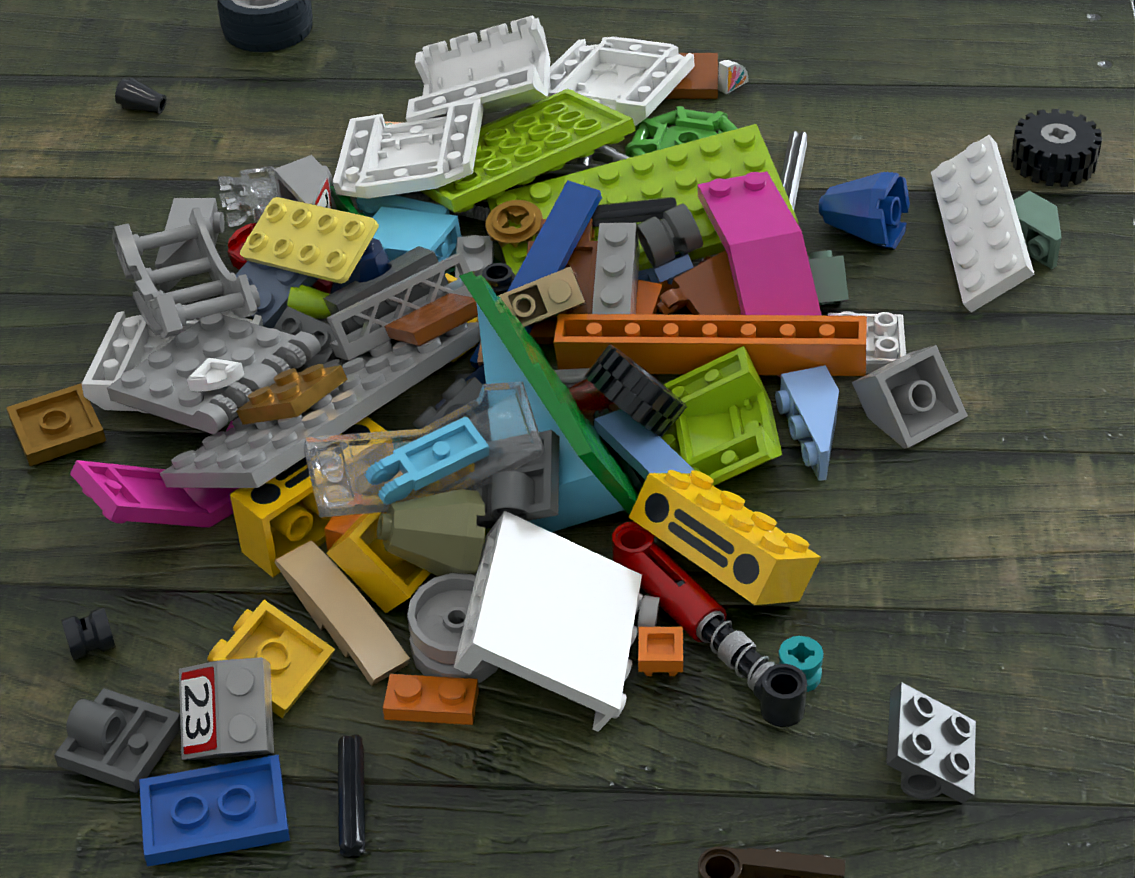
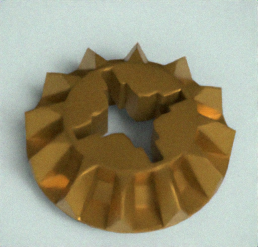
M511 200L496 206L487 216L485 225L491 241H498L501 247L510 243L517 248L519 242L524 241L528 243V241H531L532 236H538L543 217L540 209L535 204L525 200ZM508 220L517 225L521 224V228L509 227Z

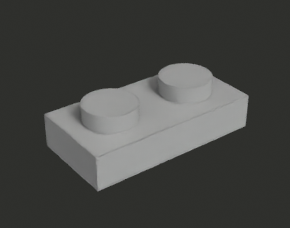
M471 235L468 237H457L456 253H463L470 272L472 271L475 276L482 275V271L486 266L493 264L494 243L490 240L489 236ZM456 267V269H455V277L459 279V278H460V277H459L460 274H459L458 269H457V267Z

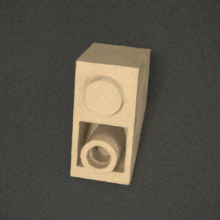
M571 266L500 295V298L512 315L517 317L523 327L547 320L586 304Z

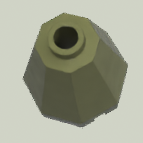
M466 489L393 503L388 508L386 514L381 513L379 516L377 538L383 540V545L387 552L437 576L450 573L475 575L478 570L485 540V527L477 526V515L485 516V504L478 491Z

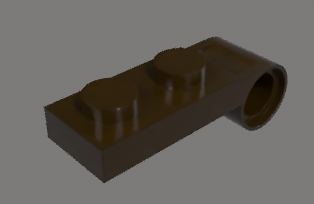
M713 847L703 852L698 860V878H844L846 860L831 858L823 854L803 855L787 853L773 848H747L745 850Z

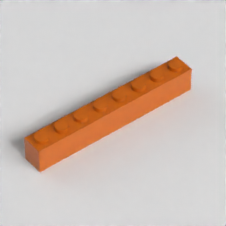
M558 314L554 347L558 369L591 368L610 344L622 351L650 374H686L744 346L758 375H781L826 365L831 376H865L867 316Z

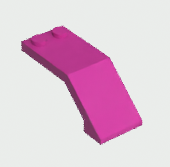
M751 172L744 176L714 179L711 182L697 184L698 198L728 254L741 315L822 316L802 231L768 172Z
M232 420L226 431L234 427L232 424ZM76 460L70 473L82 487V492L92 498L101 508L102 514L108 520L119 524L131 521L210 528L234 513L230 494L239 489L171 488L165 486L160 475L165 469Z

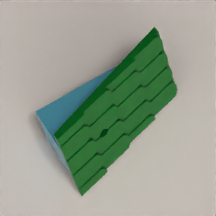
M472 271L459 275L477 304L493 442L553 430L560 436L558 515L528 522L547 531L554 532L623 510L630 515L638 498L634 486L628 475L621 470L617 462L610 455L594 426L588 419H585L569 388L562 383L559 376L552 369L538 343L527 333L517 317L512 315L503 300L496 296L482 275L475 276Z

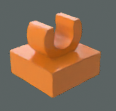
M639 627L638 672H644L646 676H652L653 672H669V676H675L677 672H683V627Z

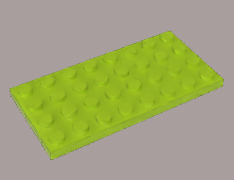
M757 124L505 191L503 195L497 198H487L490 212L504 202L525 200L535 204L540 209L543 219H547L567 180L600 190L602 199L598 205L673 197L676 199L677 206L682 203L687 206L699 228L703 247L688 253L690 260H695L721 253L725 250L698 198L697 184L711 182L714 179L744 176L751 172L767 171L799 225ZM508 220L509 227L521 228V224L517 225ZM592 227V229H595V241H598L599 227ZM532 236L531 241H535L537 236ZM524 241L519 242L517 248L510 243L501 247L506 265L512 269L515 275L527 256L528 243ZM639 241V271L653 268Z

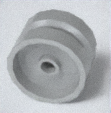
M450 573L434 577L419 587L410 600L407 617L411 654L416 668L424 676L478 679V683L494 674L499 668L484 660H481L471 674L454 668L476 578L475 575Z

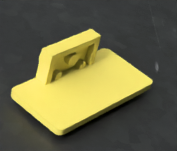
M275 197L266 206L251 234L247 237L240 255L247 261L342 284L351 276L376 233L379 224L372 217Z

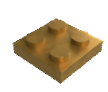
M317 364L302 372H297L295 368L288 369L273 378L275 383L270 387H263L249 394V402L236 410L242 425L298 417L348 379L341 365L324 368L323 364Z
M81 383L6 407L9 419L29 466L106 441L103 428L90 400L86 399L83 395Z

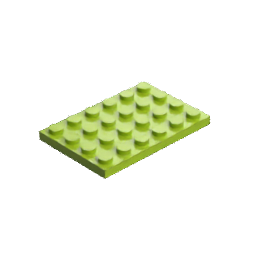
M567 88L537 103L481 126L473 174L439 188L420 192L454 213L469 211L475 206V203L486 198H497L503 195L508 188L515 185L528 184L535 180V176L546 171L559 170L565 166L566 162L575 158L590 156L595 152V149L603 145L621 142L624 136L636 131L633 118Z

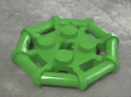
M676 106V110L650 119L646 118L636 125V132L632 141L626 145L625 153L626 156L635 157L717 134L715 131L720 134L738 128L728 119V115L722 111L708 113L687 110L683 106Z

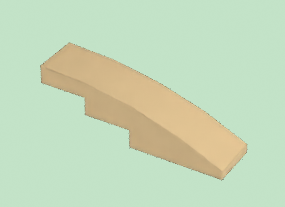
M312 540L275 560L276 566L319 629L326 628L345 658L352 657L371 686L409 664L410 657L383 620L344 573Z

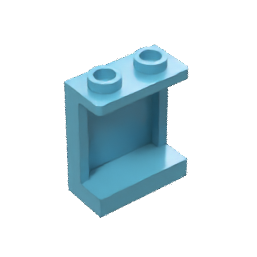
M381 206L372 217L379 224L373 238L380 240L391 261L418 246L434 251L439 262L456 254L457 237H461L457 215Z

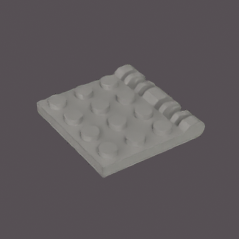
M217 313L201 317L197 323L176 335L172 341L161 349L151 353L139 365L123 373L121 378L107 387L110 401L215 434L226 426L228 421L230 422L238 416L236 412L238 410L237 407H242L249 402V394L260 388L273 385L275 383L273 378L279 373L290 369L289 367L300 368L305 364V361H309L320 352L321 345L318 339L310 333L300 331L298 334L292 335L277 329L267 328L250 323L249 321ZM208 358L242 363L244 376L226 387L211 391L195 392L190 391L187 382L189 376Z

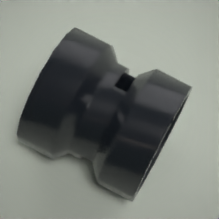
M104 607L92 610L87 617L80 619L76 616L61 619L73 661L86 657L88 652L99 649L104 652L116 648Z

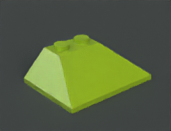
M744 346L663 384L686 404L687 408L661 439L694 470L710 476L714 480L713 486L783 455L770 399Z

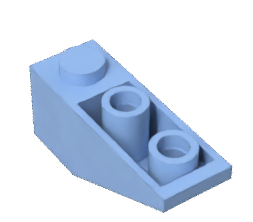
M826 365L781 374L780 391H776L775 394L778 411L780 414L786 415L790 435L793 440L798 439L801 445L803 461L807 467H812L818 481L826 480L839 397V389Z

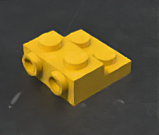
M263 600L254 612L247 609L240 616L233 627V631L236 633L228 642L223 638L219 640L209 653L207 661L265 658L270 663L272 712L283 718L332 658L335 648L269 602Z

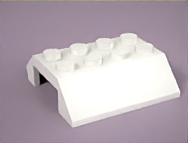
M532 15L511 21L512 33L510 34L506 23L480 30L482 42L479 43L475 32L450 39L451 51H448L446 41L424 46L423 52L416 53L415 58L416 68L424 83L423 96L409 99L406 113L407 122L447 116V105L449 103L481 99L484 109L483 115L493 112H505L511 107L525 103L534 104L543 98H547L550 57L544 29L539 19H535Z

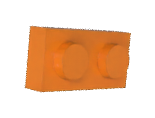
M390 674L383 705L384 720L473 725L479 692L478 679Z

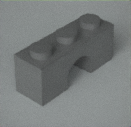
M418 246L388 262L390 270L385 274L367 282L360 283L354 281L323 299L330 314L333 315L439 261L434 251ZM445 274L442 278L441 286L449 284ZM435 275L426 280L433 282ZM422 283L414 285L407 302L411 303L429 294L431 287ZM402 292L394 295V297L400 299ZM389 299L380 302L375 319L395 311L398 303ZM369 308L360 313L367 315ZM352 316L342 321L341 325L344 332L349 334L363 327L365 319Z

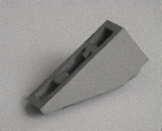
M174 198L165 231L190 225L189 217L192 208L200 207L203 218L208 217L213 230V238L211 239L214 246H216L218 234L224 232L223 212H218L216 198ZM191 239L160 247L155 262L156 269L201 259L202 256L196 240ZM181 279L159 284L160 290L169 292Z

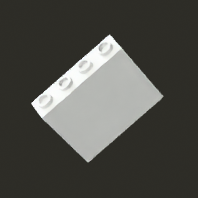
M504 511L485 538L454 668L471 674L481 660H484L595 710L593 730L599 732L611 718L616 719L619 717L626 703V694L622 692L624 681L627 679L632 667V660L628 659L638 631L637 626L634 625V620L643 597L639 593L642 575Z

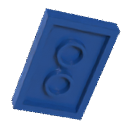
M279 755L139 779L143 848L147 867L290 841Z

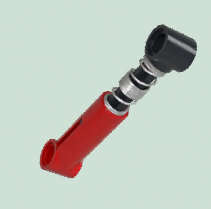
M636 522L620 524L612 534L613 561L641 574L640 588L649 596L660 597L659 606L680 627H683L695 641L711 643L712 652L718 654V657L730 669L735 670L738 677L748 679V687L753 690L754 696L760 701V712L765 721L777 727H790L800 722L805 713L807 679L803 671L790 664L769 662L768 656L762 657L756 652L754 642L742 631H734L731 628L732 622L730 620L725 621L727 616L726 610L654 543V535Z

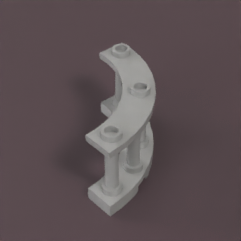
M200 207L192 208L189 217L190 225L141 237L138 234L132 235L129 223L115 226L113 230L112 241L125 278H134L138 291L133 292L134 300L151 331L156 336L160 335L162 339L180 334L183 329L182 326H186V321L229 310L236 316L245 318L254 315L258 310L257 307H260L258 290L254 284L249 285L246 274L239 275L236 278L235 274L230 273L225 267L211 239L213 238V230L208 217L203 218ZM191 239L196 240L202 256L201 259L156 270H151L150 267L145 268L140 257L145 250ZM209 272L212 282L168 293H163L162 290L158 291L156 289L157 284ZM220 295V297H216V298H212V299H208V300H204V301H200V302H196V303H192V304H188V305H184V306L181 305V304H185V303H189V302H193V301H197V300H201V299H205V298H209V297H213V296Z

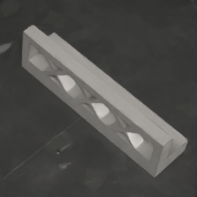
M458 252L327 317L336 338L335 341L330 343L335 356L349 361L391 340L386 332L385 325L448 293L472 297L460 278L445 286L440 285L445 270L456 265L460 275L470 272L463 253ZM435 275L433 282L426 280ZM422 283L431 287L429 294L411 303L407 302L414 285ZM402 292L400 299L394 297V295ZM389 299L398 303L395 311L375 319L380 302ZM369 308L367 315L360 313ZM352 316L365 319L363 327L347 335L345 334L341 325L342 321Z

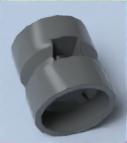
M684 203L663 212V219L661 220L657 217H652L637 224L638 239L654 268L675 260V253L677 252L685 255L703 247L699 228Z

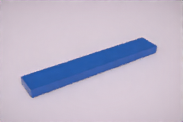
M567 180L508 291L565 268L602 199L600 190ZM535 324L524 327L528 334H530ZM480 343L470 359L471 365L474 368H479L477 358Z

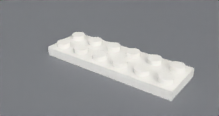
M987 135L980 141L970 144L966 150L952 159L942 162L935 170L931 171L962 302L971 313L1035 275L997 143L990 135Z

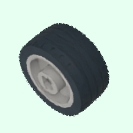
M217 0L220 25L224 37L232 46L244 51L274 52L286 49L303 41L312 29L313 13L311 0Z

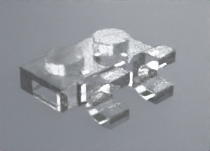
M274 166L241 170L240 177H218L220 189L231 190L228 193L219 194L222 207H227V210L238 209L235 212L226 213L229 227L241 225L249 215L253 216L254 221H258L269 202L273 198L278 197Z

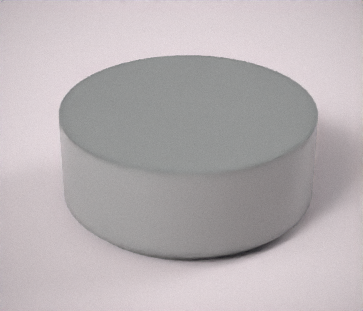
M642 597L637 636H639V627L657 626L660 597Z

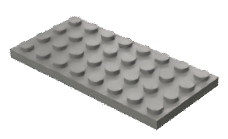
M466 322L421 346L391 339L349 361L336 359L323 364L324 368L341 365L348 380L298 417L242 425L238 417L232 422L233 428L226 432L220 431L206 437L202 441L204 446L196 451H186L171 460L173 465L160 473L165 486L171 488H259L481 342L479 322Z

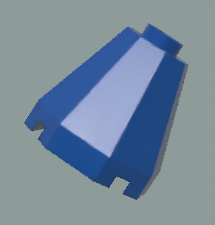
M881 172L829 187L825 195H822L820 198L819 214L823 216L824 222L828 225L879 247L896 249L905 234L907 222H900L901 213L909 212L910 202L906 179L899 177L897 173Z

